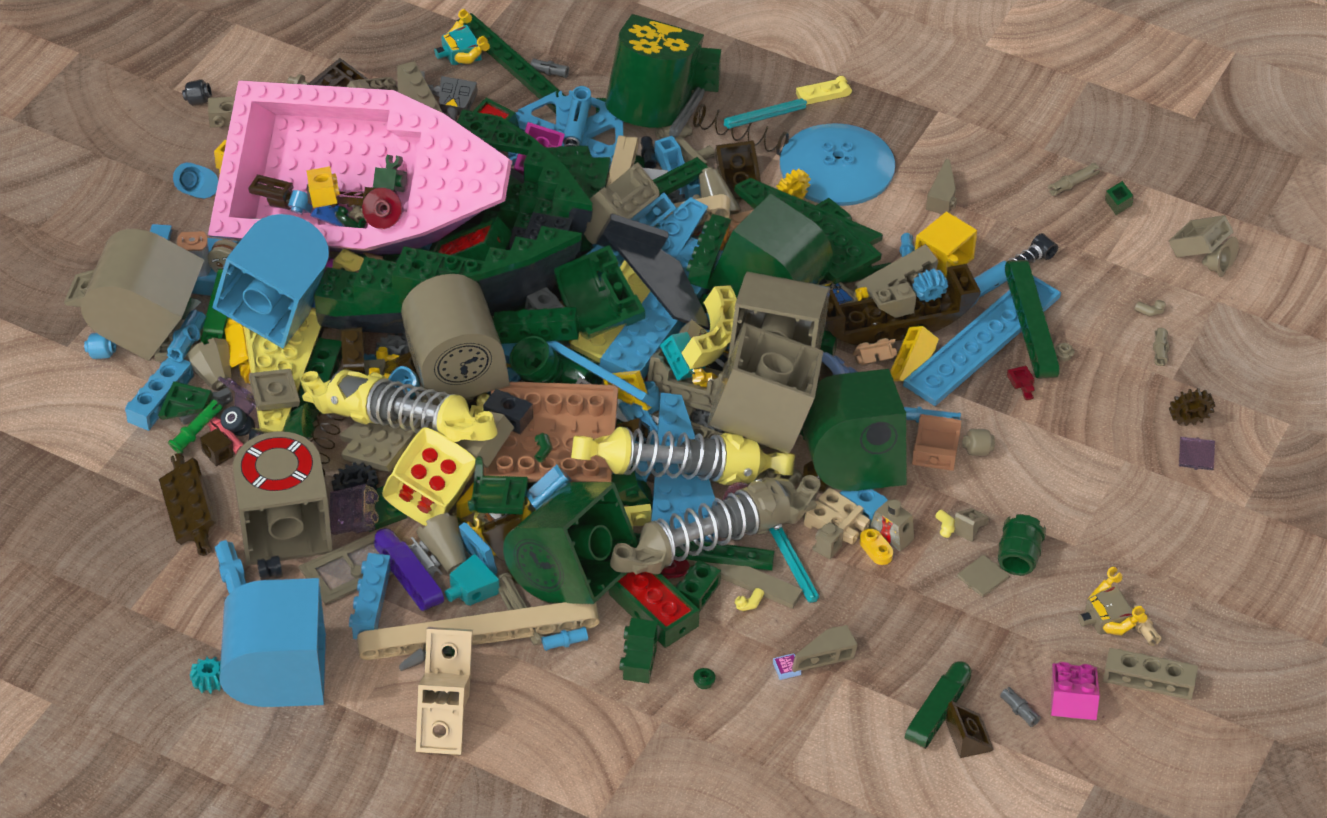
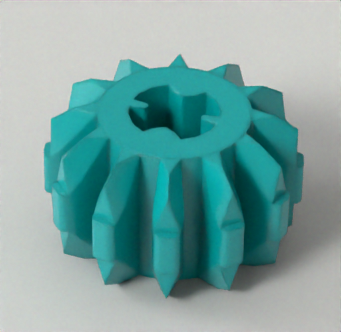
M206 656L205 660L198 658L197 664H192L189 674L193 687L199 689L201 693H204L206 690L210 694L213 690L220 691L219 659L217 657L210 659L208 656Z

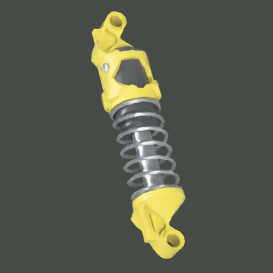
M344 369L335 373L332 379L325 383L322 382L315 371L306 372L300 377L305 393L302 396L303 400L313 403L323 414L334 413L344 417L350 416L354 421L364 425L370 422L383 426L390 424L393 428L401 426L403 430L408 431L412 429L416 434L421 429L417 430L414 426L421 419L422 428H427L429 423L432 422L434 431L444 435L453 442H458L462 439L485 441L493 439L497 435L493 414L489 411L478 413L475 417H471L465 398L460 395H449L433 389L427 390L423 387H415L399 381L392 382L383 375L374 372L370 375H365L360 372ZM415 392L417 395L416 400H411L409 395ZM425 394L428 397L427 403L421 402V397ZM436 397L440 402L438 406L432 404V400ZM409 416L410 426L406 427L403 423ZM398 419L399 424H394V423L392 422V421H396V420Z

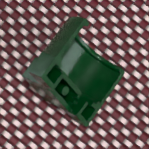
M610 245L554 269L556 283L564 305L568 308H577L580 323L579 333L585 339H591L623 324L629 326L645 319V309L637 295H634L618 266V260ZM597 271H601L602 273L601 281L599 280Z

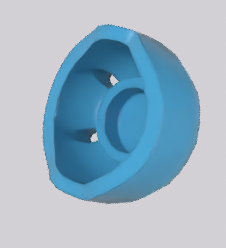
M405 366L396 368L388 378L392 382L399 381L403 384L420 387L417 374ZM415 392L409 395L410 399L416 396Z

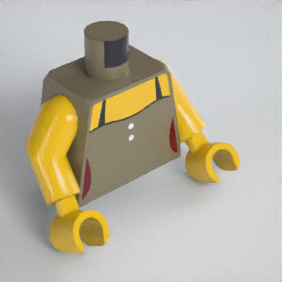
M1116 567L1108 569L1107 575L1109 578L1107 580L1104 579L1088 597L1085 613L1078 615L1079 623L1082 627L1092 624L1097 633L1101 635H1123L1133 629L1137 621L1139 623L1147 621L1144 608L1136 606L1132 611L1117 585H1112L1113 582H1121L1123 578L1120 572L1113 577L1117 572Z

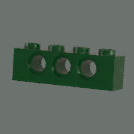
M318 338L306 372H317L323 383L331 380L334 374L338 372L343 359L342 341ZM301 384L300 390H298L300 400L298 407L305 403H308L310 407L314 406L313 403L303 400L302 396L305 393Z

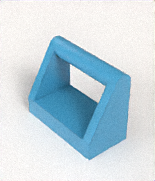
M556 464L527 491L526 496L535 508H538L561 486L570 483L572 479Z

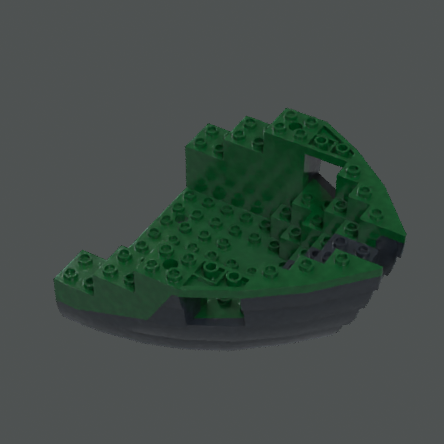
M462 110L457 121L458 124L499 152L505 151L527 156L524 161V175L511 168L504 202L483 210L443 238L498 216L513 233L509 240V245L506 249L490 247L485 261L433 252L438 242L436 241L432 243L429 251L404 246L401 254L379 255L383 256V260L365 257L358 273L327 267L314 295L319 326L340 330L362 327V332L405 333L401 310L406 296L413 288L425 280L445 274L464 275L476 281L482 289L491 317L494 316V312L511 311L523 306L528 295L546 287L551 291L557 285L554 269L575 260L576 253L580 252L582 237L586 231L588 222L591 223L593 203L566 166L535 138L501 116Z

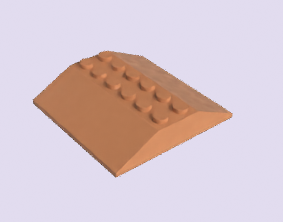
M509 382L510 386L498 389L532 403L533 419L521 435L513 431L510 433L489 467H483L484 476L528 477V482H538L558 464L572 479L571 482H611L613 472L605 459L597 455L592 456L591 460L571 458L574 436L592 437L594 440L602 436L611 435L614 432L617 424L618 387L614 385ZM545 433L550 437L553 449L544 462L540 463L534 458L540 449V446L537 445L538 442H535V436Z

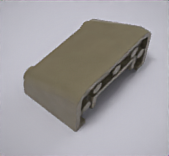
M660 348L650 358L647 381L655 382L659 388L660 395L661 393L682 395L686 406L710 412L728 361L724 364L723 371L705 367L704 371L706 373L712 372L718 376V378L710 379L706 388L694 385L692 382L693 377L677 381Z

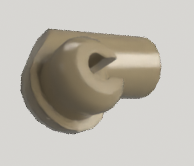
M1157 300L1155 305L1149 306L1138 301L1135 311L1147 316L1162 314L1165 311L1166 303L1162 300Z

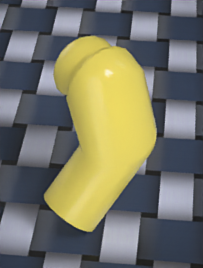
M755 588L750 598L746 599L744 596H738L735 599L736 608L740 611L757 608L764 596V591Z

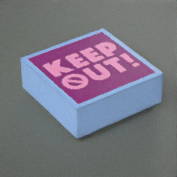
M795 654L773 658V665L780 680L801 675V670L792 671Z

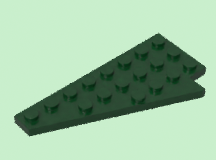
M582 145L545 147L566 166L589 199L605 187L610 157L593 158L588 146ZM585 235L582 237L580 252L590 251L592 243L587 240Z
M748 178L735 185L734 191L753 209L771 193L815 222L827 236L832 248V266L826 276L834 284L881 260L882 254L872 245L882 241V233L752 178Z

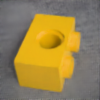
M331 167L306 170L313 208L337 204L336 196L340 195L336 173L332 174Z

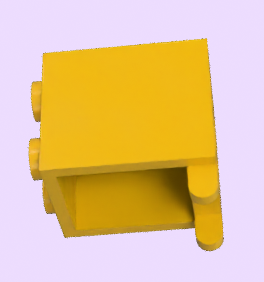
M946 211L916 235L915 250L926 244L938 259L937 270H941L946 277L948 267L968 264L974 259L977 230Z

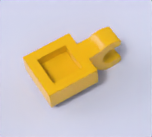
M703 368L693 369L695 374H693L692 382L694 385L707 388V383L710 379L718 378L712 372L706 373Z

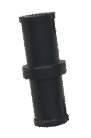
M644 136L640 141L645 168L654 169L657 162L655 159V148L652 143L653 140L650 136Z

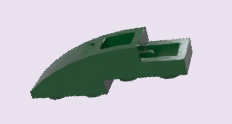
M308 403L303 404L289 413L285 422L284 432L295 433L308 440L311 439V434L316 429L312 423L317 420V415L321 411L315 405L310 407Z

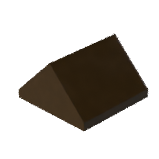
M953 701L948 703L946 724L959 757L964 758L993 751L994 748L980 714Z

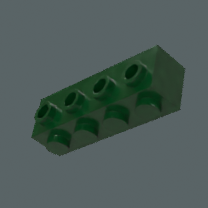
M712 214L710 220L705 221L702 230L704 234L700 233L697 242L699 247H694L692 258L694 259L689 260L686 269L689 272L688 280L690 284L707 289L728 237L731 219Z
M576 307L494 312L493 322L501 344L518 343L521 339L528 336H538L545 341L578 340L580 323Z

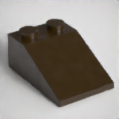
M754 140L716 145L715 158L717 169L735 199H742L734 191L735 185L748 178L761 182Z

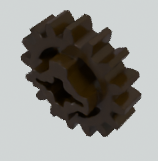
M1197 388L1195 392H1192L1191 389L1188 390V393L1180 392L1181 396H1175V401H1171V407H1169L1173 421H1177L1179 425L1184 422L1185 426L1189 423H1192L1194 426L1197 421L1203 423L1204 418H1210L1209 413H1214V407L1216 406L1211 393L1208 394L1207 390L1200 392V389Z

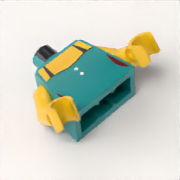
M462 9L458 13L460 20L456 21L453 27L441 37L442 46L434 49L437 59L447 57L452 65L471 64L472 62L482 60L481 51H487L490 47L488 40L484 36L479 37L477 40L469 27L464 25V23L471 22L472 16L465 9Z

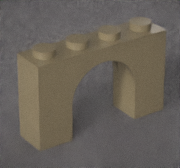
M491 412L497 428V435L493 439L485 441L464 439L455 442L475 458L478 456L482 457L483 467L485 468L489 467L514 429V426L504 414ZM431 422L427 428H430V429L433 430L432 422Z

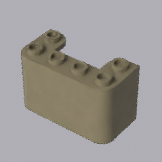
M638 162L608 187H604L590 198L593 203V214L591 223L588 222L584 233L590 243L596 244L597 237L611 214L631 219L658 198V187Z

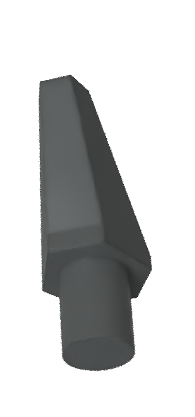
M420 648L399 665L400 671L422 664L426 659V650L423 651Z

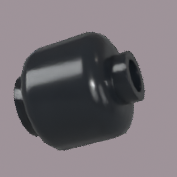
M199 79L186 83L185 90H182L184 100L188 101L190 105L196 106L207 103L208 98L212 97V90L209 83Z

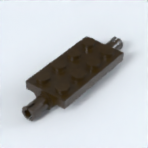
M176 453L174 454L176 461L174 456H171L174 470L159 478L176 542L182 545L187 541H194L197 553L200 556L207 555L206 549L208 553L211 552L208 542L209 527L216 524L198 461L192 457L185 462L184 455Z

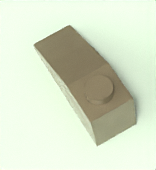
M950 159L945 160L927 195L926 210L939 214H944L946 211L950 213L951 209H955L957 204Z
M848 626L832 627L825 630L795 654L792 671H802L854 659L858 644Z

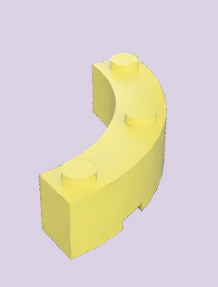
M715 286L704 301L710 318V332L692 337L682 351V355L690 369L700 368L714 362L731 342L735 303L737 300L731 286Z

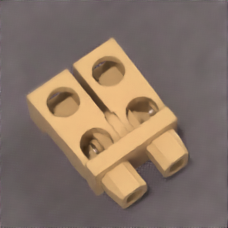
M830 487L818 498V501H815L817 504L816 508L805 512L804 526L810 529L815 527L819 530L830 522L843 529V541L852 545L859 537V532L854 529L858 528L864 531L870 527L871 520L863 515L864 508L860 505L857 506Z

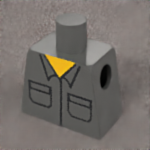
M441 76L439 100L441 111L446 113L455 122L462 110L470 111L478 93L477 82Z

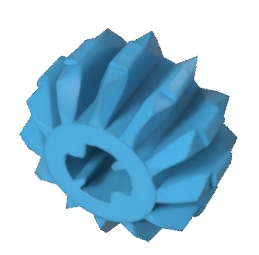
M933 268L930 271L926 269L924 273H919V277L914 278L912 285L917 297L928 302L931 299L935 301L937 297L941 298V294L947 292L948 282L941 270L936 271Z

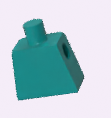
M474 554L451 572L450 588L445 590L444 593L450 602L460 597L466 605L471 606L498 595V589L500 588L499 579Z

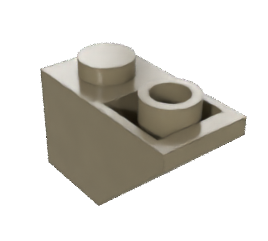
M908 282L871 291L870 293L878 308L895 318L914 313L916 294Z

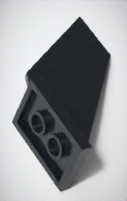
M611 214L598 235L596 244L603 247L610 245L612 250L618 251L673 319L685 323L693 320L703 329L710 330V322L680 262L661 249L668 239V232Z

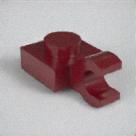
M1022 366L1007 370V377L1014 389L1021 388L1022 395L1026 401L1034 399L1031 393L1035 391L1033 386L1034 377L1028 367Z

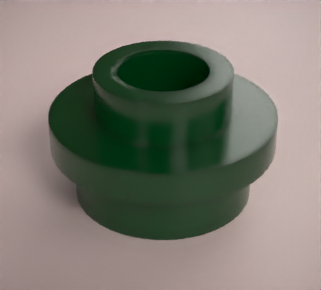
M700 668L693 675V681L700 689H709L715 683L716 676L711 669Z

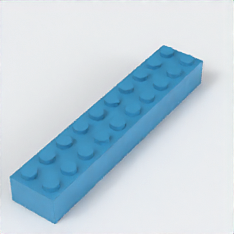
M693 237L689 239L675 258L680 262L687 278L689 276V272L686 271L690 259H694L692 258L694 247H699L697 245L698 239ZM691 284L698 299H701L702 294H706L709 290ZM651 291L641 303L645 309V319L629 326L625 325L602 355L599 366L610 373L640 370L644 380L649 372L651 356L661 348V343L671 335L677 334L685 322L675 320L670 316Z

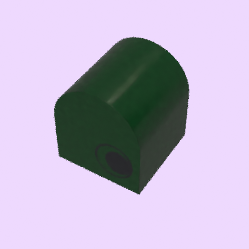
M880 369L837 374L818 381L815 398L802 426V431L814 468L820 479L830 487L843 491H860L907 485L906 411L890 370Z

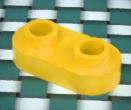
M865 529L861 532L860 545L873 562L879 565L889 564L893 558V549L880 532L875 529Z

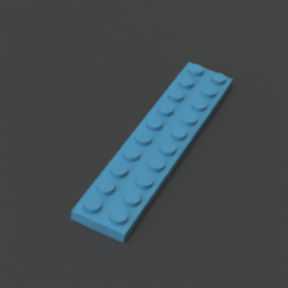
M1033 276L1043 312H1045L1060 298L1061 292ZM1010 290L904 380L903 386L936 406L1022 332Z

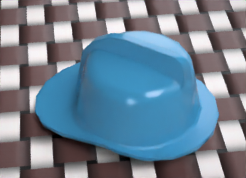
M186 162L180 164L173 173L174 185L182 193L205 199L211 197L217 191L219 182L217 175L206 167Z

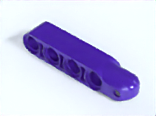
M383 528L378 530L374 538L376 550L379 554L390 555L392 573L419 609L425 611L433 606L442 604L444 596L440 587L408 545L401 541L391 529Z

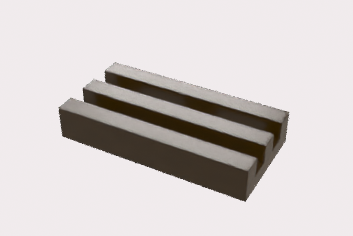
M257 174L248 190L251 194L285 202L286 196L290 194L289 190H293L294 186L291 182Z

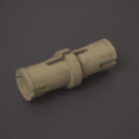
M1165 328L1155 330L1153 350L1155 352L1154 362L1158 366H1164L1168 362V331Z

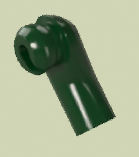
M342 206L338 207L335 217L345 227L358 228L359 222L347 216L348 209Z
M545 433L535 436V442H538L537 445L540 446V449L534 458L540 463L544 462L553 449L550 437Z

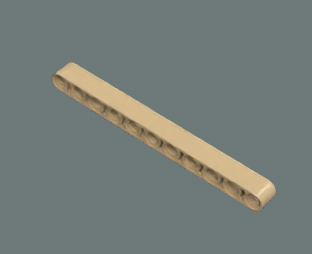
M565 602L369 630L359 633L357 641L360 658L363 660H374L413 654L420 648L423 651L426 650L428 627L473 630L472 645L531 637L534 636V628L539 635L560 633L561 630H566L567 632L582 627L586 629L593 628L600 621L596 602L594 604H572Z

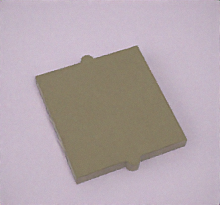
M983 554L959 572L957 577L967 584L969 589L972 588L980 596L984 597L1007 580L1009 574L1001 569L998 563L992 562Z

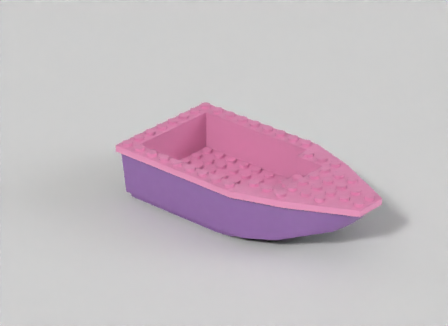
M238 81L208 235L216 238L241 241L249 229L259 221L257 219L270 215L287 214L302 218L313 224L326 239L329 251L341 252L343 249H347L357 254L364 252L376 255L401 254L404 246L418 249L434 243L483 210L504 202L512 160L447 115L394 90ZM387 154L393 155V163L396 160V155L402 156L403 163L397 170L407 172L404 192H397L402 203L401 217L394 226L387 229H377L366 223L364 229L334 226L311 217V213H303L301 215L292 212L291 209L271 207L267 197L251 194L248 190L258 174L291 182L294 186L293 190L307 193L308 179L306 170L330 166L332 174L336 173L340 191H364L365 187H373L375 167L386 168L385 158ZM339 204V206L348 209L349 216V212L352 211L353 207H347V204Z

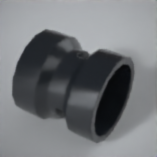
M279 555L272 556L268 560L264 558L257 559L260 580H268L272 576L276 578L283 577Z

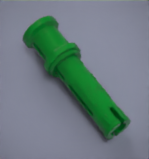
M213 399L187 427H182L180 433L173 440L170 439L168 441L169 446L176 453L183 454L184 448L189 443L195 442L196 435L223 409L220 404L214 410L212 409L218 403L216 400Z

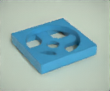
M464 522L459 526V530L466 551L471 556L475 554L494 575L497 574V567L491 548Z

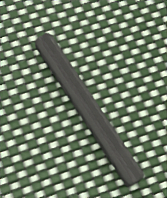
M695 88L670 127V136L675 138L679 136L703 98L705 92L703 88Z

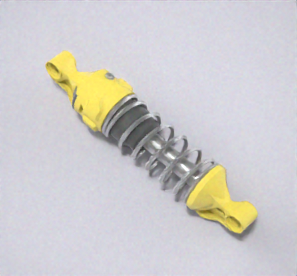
M618 427L611 435L602 436L594 440L592 437L574 436L571 458L591 460L592 456L597 455L605 459L614 474L629 475L634 470L641 476H646L650 471L656 477H661L664 473H667L669 477L677 478L682 474L686 479H692L694 476H697L703 481L710 478L719 484L737 486L739 483L750 484L760 473L768 468L774 470L776 474L793 475L795 461L794 453L776 452L765 454L758 442L736 434L723 433L722 435H712L711 438H703L701 434H697L694 439H689L684 432L679 436L676 447L674 446V437L670 431L665 433L662 445H659L658 434L655 430L649 433L646 444H643V434L640 429H636L632 434L625 427ZM637 433H639V444L635 443ZM653 434L655 438V445L650 444ZM669 435L670 446H665L667 437ZM640 461H647L648 470L641 472L637 466ZM655 462L663 464L664 470L661 473L654 471L653 466ZM671 463L678 464V473L672 474L669 472L668 468Z

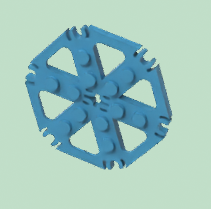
M569 90L568 96H563L562 91H559V97H557L556 92L519 109L516 112L519 128L525 132L527 123L530 122L564 133L572 101V90ZM591 97V105L599 108L600 111L587 118L581 145L588 146L593 158L610 157L611 165L618 136H624L623 121L613 116L607 110L605 102ZM549 103L555 104L556 125L533 116L532 112ZM611 128H615L616 141L613 145H606L591 139ZM508 152V158L512 160V165H514L518 154Z

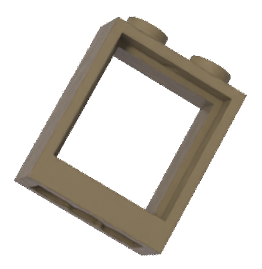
M1225 215L1190 220L1169 240V243L1176 257L1212 253L1233 233V230Z

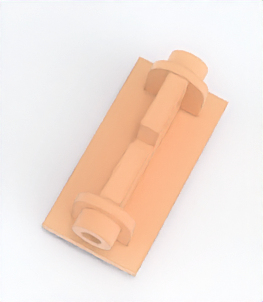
M885 338L878 340L874 344L867 342L859 344L853 352V356H856L857 364L875 363V355H878L879 361L893 359L894 356H897L896 348H892L895 339L888 340Z

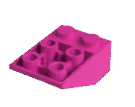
M1067 662L1052 663L1051 716L1097 720L1100 696L1097 667L1089 664L1077 666Z

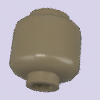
M970 429L967 435L963 436L962 445L963 448H966L969 455L987 456L990 451L994 450L995 438L987 429Z

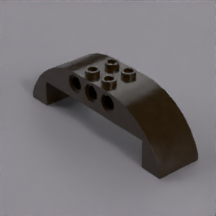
M967 264L951 266L947 268V292L941 294V298L937 297L935 301L931 299L926 302L925 300H920L916 295L914 313L895 318L879 309L873 298L839 305L833 289H831L825 325L834 337L853 345L866 342L874 344L878 340L885 338L888 340L895 339V341L904 340L909 327L923 326L933 333L950 325L973 306L979 298L981 291Z

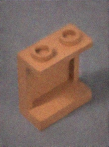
M921 414L916 443L914 445L912 465L954 471L962 421Z

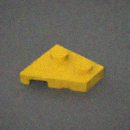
M640 370L612 373L647 393ZM603 379L605 385H613ZM618 388V399L630 405L633 403L641 405L645 411L652 408Z

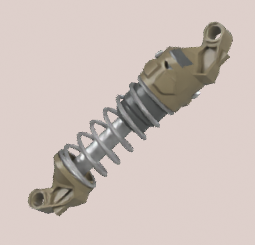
M807 475L803 477L798 488L794 490L782 485L773 478L764 481L758 479L751 482L748 487L737 490L735 494L729 493L724 500L715 498L711 508L705 503H701L698 515L692 509L687 508L684 513V521L678 514L673 513L670 518V527L661 518L657 521L645 523L642 528L639 545L633 548L625 543L617 544L614 547L610 565L617 572H634L639 574L645 571L660 574L663 568L672 564L674 559L683 561L688 554L692 556L699 555L702 549L707 551L713 550L716 544L721 546L727 545L730 539L740 540L744 534H764L770 528L774 527L775 530L781 528L784 523L795 524L802 518L805 512L816 508L815 499L820 488V481L813 475ZM702 507H705L709 512L706 518L702 516ZM688 512L692 513L696 519L695 522L689 524ZM675 517L679 520V522L682 525L681 527L676 529L674 527ZM705 536H708L713 541L711 546H703ZM718 536H719L720 538H722V539H723V538H727V539H726L725 541H721V542H720V541H718ZM691 541H694L699 546V549L695 552L689 551ZM680 546L685 551V554L681 557L675 556V547Z

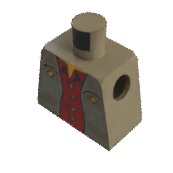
M895 499L887 500L875 511L869 529L879 531L891 546L901 552L914 540L913 516L901 507L900 501Z

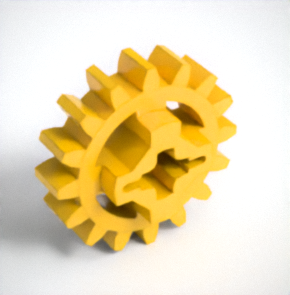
M798 168L795 171L793 169L791 174L786 173V177L780 179L776 187L778 190L803 200L806 193H808L806 189L811 185L808 183L811 178L803 170Z

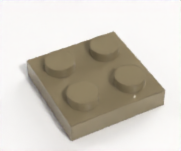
M291 369L249 373V381L258 411L299 406L300 400Z

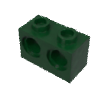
M698 560L693 567H689L686 577L683 581L678 582L676 588L701 611L720 585L721 570Z

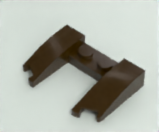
M339 58L307 85L333 87L339 85L347 87L352 80L368 78Z

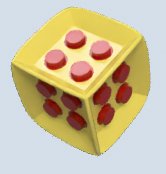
M423 427L398 460L393 473L385 483L382 495L396 509L420 524L427 526V520L440 514L449 513V510L455 505L466 483L471 479L475 471L476 458L444 435L430 428Z

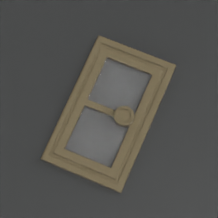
M377 531L299 566L306 579L319 578L321 598L325 606L357 591L358 579L363 578V574H361L362 562L367 561L368 553L379 554L374 546V538Z

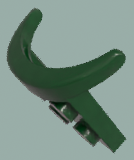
M478 456L475 460L472 498L468 501L469 511L473 513L523 514L528 489V477L484 476L483 458Z

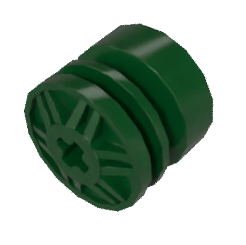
M528 336L521 339L510 353L509 362L511 368L526 382L556 383L563 373L561 357L541 337Z

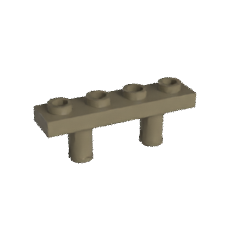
M686 124L679 136L674 137L681 147L684 162L686 163L698 157L707 165L708 162L706 160L715 156L713 147L709 145L695 151L683 139L692 135L691 126ZM671 126L656 128L655 134L657 139L669 137Z

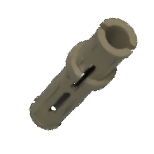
M1092 163L1069 176L1061 177L1059 181L1048 186V189L1054 188L1049 190L1050 194L1056 196L1065 190L1069 191L1073 186L1098 175L1100 170L1096 169L1099 166L1096 163Z

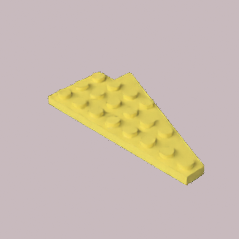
M311 309L306 320L284 349L243 326L251 373L291 369L298 393L301 385L300 377L306 371L322 327L318 324L316 309ZM292 407L257 410L260 430L268 433L284 431L285 422Z

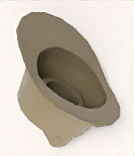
M1230 237L1212 253H1207L1202 261L1203 265L1207 266L1209 270L1217 272L1219 277H1223L1238 255V239Z

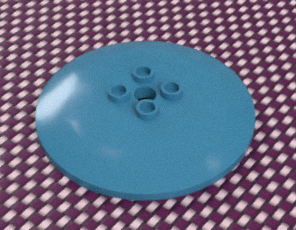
M821 124L804 129L789 139L788 144H785L780 155V171L783 179L786 177V173L791 174L793 169L796 171L798 168L809 175L811 180L808 183L811 185L806 189L808 193H806L804 198L817 203L830 198L839 206H849L869 201L887 189L894 177L895 159L889 146L880 137L866 129L848 124Z

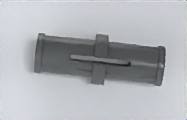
M533 58L530 64L537 71L544 72L548 76L557 75L567 78L569 74V66L555 64L554 61L549 60L546 62Z
M1011 687L1002 691L1000 697L1013 709L1012 712L1022 717L1030 727H1033V724L1036 725L1040 721L1041 717Z

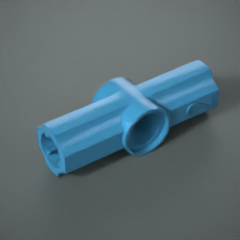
M192 310L181 328L174 331L173 341L167 349V356L171 360L182 361L192 344L200 339V331L204 326L206 318L203 312Z
M224 540L215 546V552L219 562L222 581L226 583L228 593L230 594L237 587L246 584L243 565L241 559L237 557L233 542Z

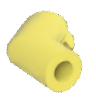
M939 510L936 513V519L942 522L940 535L949 538L955 530V519L945 511Z

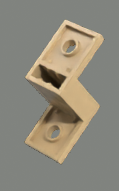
M427 628L425 674L418 685L416 752L462 754L464 707L470 696L473 630ZM445 646H452L455 650V655L452 657L445 656L443 648ZM438 724L443 725L446 728V733L441 736L437 735L434 732V726Z

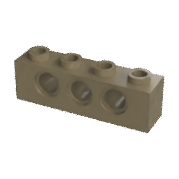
M235 97L208 98L210 128L230 126Z
M1109 648L1103 682L1192 700L1198 666L1124 651L1122 649Z

